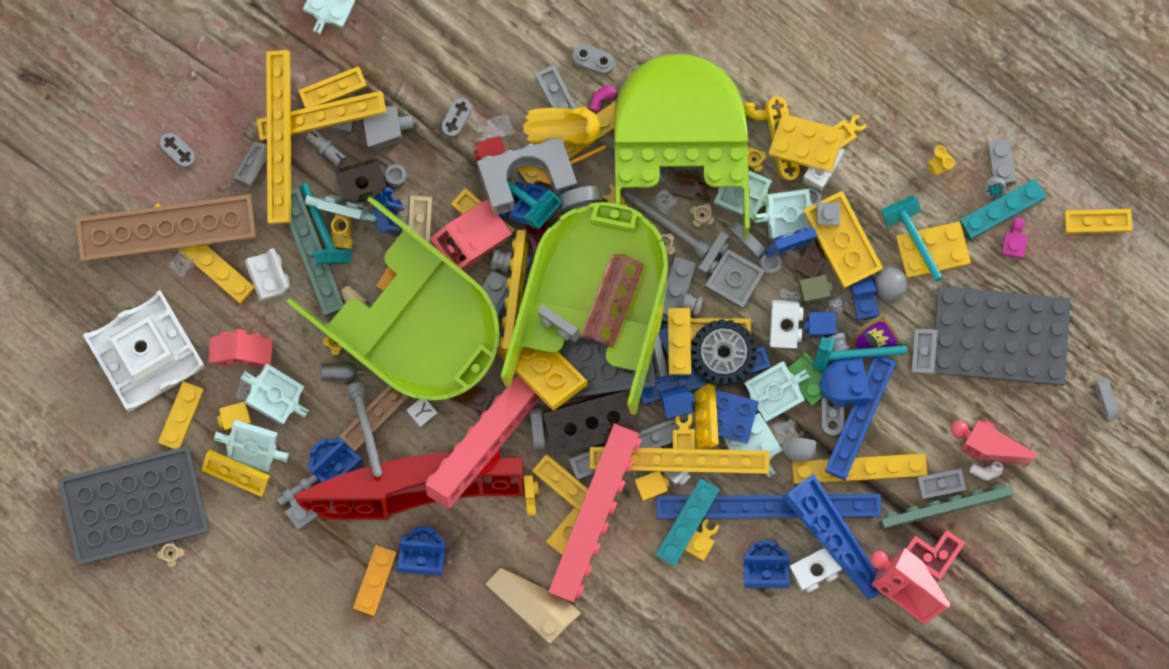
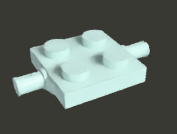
M307 0L303 11L317 19L312 31L321 35L325 23L333 24L343 29L356 0Z
M748 170L749 219L754 221L753 215L757 214L763 206L766 207L765 194H767L772 180ZM719 187L714 204L743 216L742 188Z
M809 189L765 194L766 213L753 215V218H758L753 219L755 223L767 221L769 238L772 239L784 234L787 236L794 235V232L801 228L809 230L811 227L802 212L804 209L812 206Z
M332 194L320 199L309 195L306 197L305 204L315 206L318 209L357 219L362 218V220L366 219L374 222L376 220L374 213L368 211L367 207H363V202L360 201L344 202L342 197Z
M784 361L745 382L750 392V399L759 401L757 410L761 412L766 422L805 401L798 383L810 378L809 374H806L808 373L806 369L793 375L788 370Z
M268 364L264 365L256 378L246 371L242 373L240 379L251 385L250 392L244 401L245 404L280 425L285 423L287 417L293 411L303 418L307 415L309 410L298 404L299 396L304 388L303 385Z
M760 413L755 415L748 444L722 437L729 450L770 451V461L774 456L783 451ZM771 465L769 468L770 473H765L767 478H770L771 474L772 476L776 474Z
M234 421L229 435L216 432L214 436V441L226 444L228 458L267 473L271 469L273 459L287 462L289 453L276 449L277 432L241 421Z

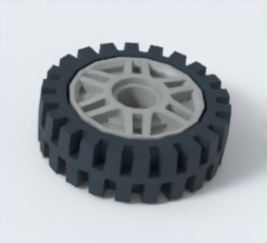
M720 319L719 321L715 320L710 324H706L697 332L692 342L691 361L695 372L704 381L712 385H718V387H729L740 383L751 373L756 362L757 348L753 336L747 328L742 327V324L735 323L733 320L725 321V319ZM722 348L727 349L730 355L722 358L718 355V350Z

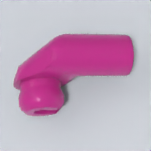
M604 86L593 94L589 110L599 113L602 101L607 98L611 100L616 97V89H613L612 86Z

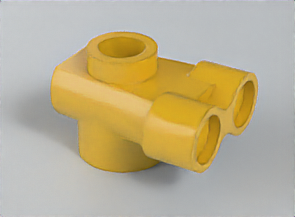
M941 145L937 146L933 153L935 157L927 162L929 170L935 177L946 171H951L955 165L954 159L947 153L946 148Z
M335 214L331 223L333 243L337 248L352 249L351 217ZM341 222L346 223L345 230H340L339 224Z

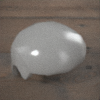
M885 267L877 274L874 280L875 295L883 302L892 303L899 301L907 290L908 281L906 275L898 268Z
M785 437L782 450L788 459L802 463L813 458L817 442L803 438Z

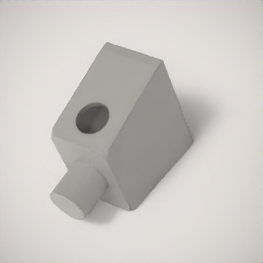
M385 106L387 114L363 119L369 152L403 141L401 130L413 128L412 116L398 117L397 107Z

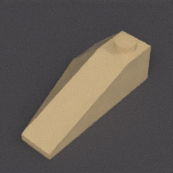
M502 568L485 584L549 646L581 614L567 599L548 592L549 590Z

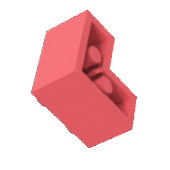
M235 329L233 333L219 332V335L210 337L208 363L221 366L241 364L256 368L264 367L266 364L271 366L273 339L264 338V334L260 333L246 334L247 331L242 329Z
M946 530L934 548L917 536H914L906 549L923 561L935 582L938 583L965 542Z

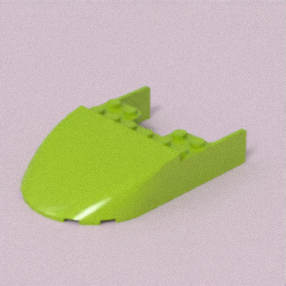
M665 55L642 64L622 84L614 107L615 203L620 204V190L622 188H650L657 185L660 178V167H704V180L709 186L742 188L743 239H748L750 229L748 134L744 103L737 86L717 65L692 55Z
M369 196L367 200L403 229V232L386 252L384 259L386 265L397 273L394 279L370 308L359 300H349L329 324L322 322L294 298H288L286 302L397 391L422 400H442L460 395L476 385L485 376L495 359L500 336L499 321L495 307L484 289L473 278L376 199Z
M591 203L589 206L577 210L574 208L559 217L560 220L551 228L549 227L540 240L501 378L505 387L511 388L519 356L523 348L548 353H556L562 349L565 340L557 334L558 331L553 327L550 329L545 327L539 321L540 317L537 311L543 304L578 328L581 335L580 338L609 343L606 359L610 365L636 371L627 402L630 413L636 415L663 317L668 276L667 251L657 228L640 212L617 203Z

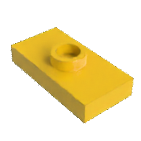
M575 507L546 541L560 555L564 553L579 515V511Z

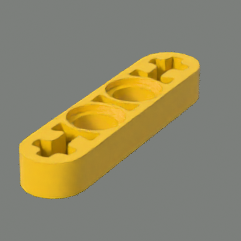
M773 97L765 105L772 142L776 133L775 125L781 119L774 120L773 118L777 116V112L778 117L782 113L789 115L786 101L781 97ZM775 102L776 105H780L781 109H779L778 111H776V109H772V105H774ZM775 158L777 172L782 180L791 181L799 175V164L792 162L782 163L781 159ZM787 163L788 168L793 169V173L790 176L784 172V169L787 168Z

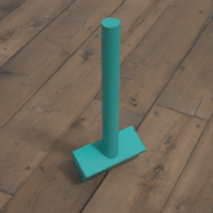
M507 180L511 193L532 207L523 218L534 229H540L548 220L547 218L555 212L554 210H557L556 208L563 203L549 189L537 201Z
M308 183L301 184L300 189L305 200L307 195L313 197ZM308 205L326 246V249L312 252L315 264H345L352 262V249H336L320 210L315 206Z
M911 195V197L909 196V198L907 197L893 203L889 207L882 208L881 213L887 228L902 221L935 282L940 281L943 277L910 218L921 213L919 200Z
M822 337L813 368L824 373L829 360L907 354V347L903 345L832 351L835 339Z

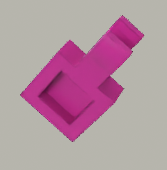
M1016 217L1012 233H1005L1001 255L1024 258L1028 236L1021 234L1025 219Z

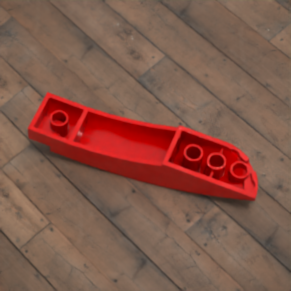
M497 451L459 498L524 496V462L522 458H501L500 451ZM452 452L418 455L380 463L382 470L380 477L373 475L371 466L364 467L326 480L295 494V499L298 505L305 511L311 509L317 513V516L333 520H389L390 516L437 502L427 496L426 481L431 474L436 473L442 460L448 458Z

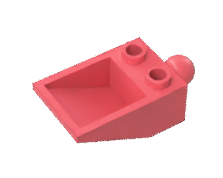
M486 199L448 223L430 239L440 252L446 255L463 271L467 272L512 236L513 233L500 215H492L488 200ZM450 239L455 241L453 246L449 244Z
M978 420L971 431L963 421H956L951 426V433L954 437L966 438L960 450L980 462L998 461L1006 464L1030 465L1038 455L995 430V426L988 421L983 420L981 422Z
M904 548L889 560L887 554L883 551H876L871 555L870 562L872 566L879 569L872 582V586L921 623H927L949 608L950 603L923 561Z

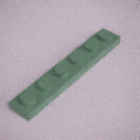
M299 188L291 191V223L289 225L323 314L327 317L339 312L344 304L329 265L315 264L312 252L322 250L300 190Z
M1005 484L993 486L992 491L984 492L983 489L973 491L969 497L962 498V495L950 497L949 502L941 504L940 500L928 503L926 508L919 509V506L907 508L906 513L898 515L897 511L884 515L885 518L881 519L880 525L882 530L1011 498L1014 492L1012 486L1005 487Z

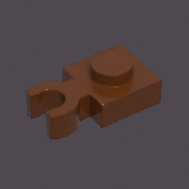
M679 172L673 195L695 200V196L700 195L703 200L710 201L711 196L706 195L704 190H713L714 187L709 186L707 183L701 185L699 184V177Z

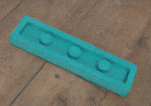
M1035 178L960 219V223L971 240L1041 202L1047 196Z
M701 477L699 478L658 548L656 556L676 566L720 490L719 487Z

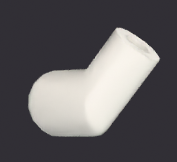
M995 461L984 468L973 463L969 473L989 481L1002 474L1003 465Z

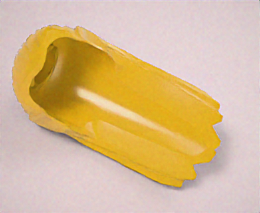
M586 106L576 109H533L528 111V115L525 116L528 121L523 124V132L528 135L527 141L534 145L543 143L550 138H562L564 145L587 146L595 142L600 135L599 119Z

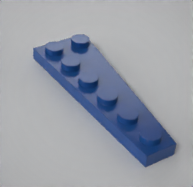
M812 474L782 497L864 596L870 600L880 593L878 589L872 586L877 571L872 566L816 476Z

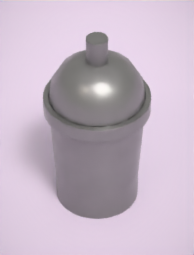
M348 361L321 363V381L348 383L355 380L357 374H363V370H357L356 366Z

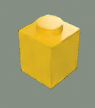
M244 402L219 408L218 423L220 429L224 428L227 433H231L235 420L252 425L248 406Z
M655 471L635 479L634 482L642 503L656 499L657 496L668 494L667 487H670L666 474L662 475L660 471Z

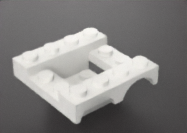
M160 290L142 305L121 312L106 326L83 334L128 412L135 410L206 368ZM138 342H146L147 349L144 352L139 353L135 350Z

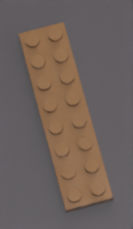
M251 194L76 218L81 262L257 239Z

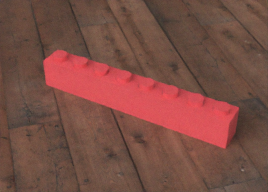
M518 375L513 379L511 388L506 387L501 395L498 394L495 397L493 405L481 414L478 423L469 428L462 442H458L453 448L451 455L442 460L436 473L428 477L426 481L428 497L450 509L541 399Z
M614 423L548 591L549 593L574 602L575 597L580 598L584 589V585H581L583 576H589L593 566L589 564L592 555H597L601 545L597 543L600 534L605 535L609 525L605 520L608 513L613 514L617 502L613 501L616 492L621 494L625 481L621 479L625 471L629 473L634 461L630 459L632 451L637 452L642 439L638 438L639 432Z

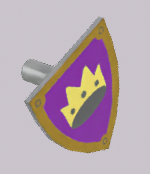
M883 314L870 320L858 329L849 347L850 350L903 346L905 343Z

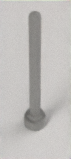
M626 190L623 192V197L694 248L695 255L704 260L712 247L711 244L707 241L696 240L630 191Z
M361 382L352 383L347 387L348 395L356 404L373 475L380 477L382 470L364 403L366 395L365 385Z

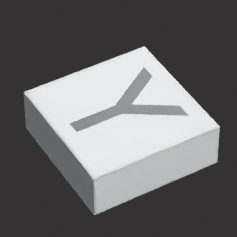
M419 399L406 410L420 428L438 414L427 400Z

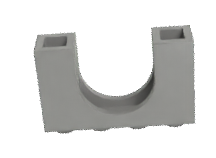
M550 138L540 144H529L519 150H507L501 155L486 156L477 161L478 174L493 216L514 210V200L507 180L510 174L519 167L535 166L543 170L549 177L554 194L557 197L577 188V181L562 138Z

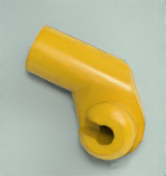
M754 102L744 103L745 115L756 121L767 120L766 110H755Z

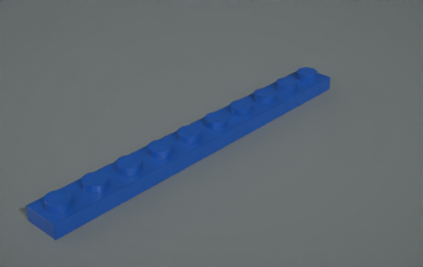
M827 494L842 518L881 517V494ZM717 495L703 519L799 517L787 505V502L782 497L783 495ZM657 496V519H676L689 496Z

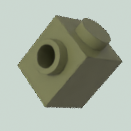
M826 275L802 279L798 284L803 306L829 301L830 294L833 293L831 280L827 281Z

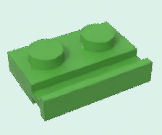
M805 352L788 370L793 375L800 373L804 369L807 370L808 373L806 374H809L810 378L798 384L803 397L813 407L823 398L820 391V380L823 373L821 370L813 368L814 361Z

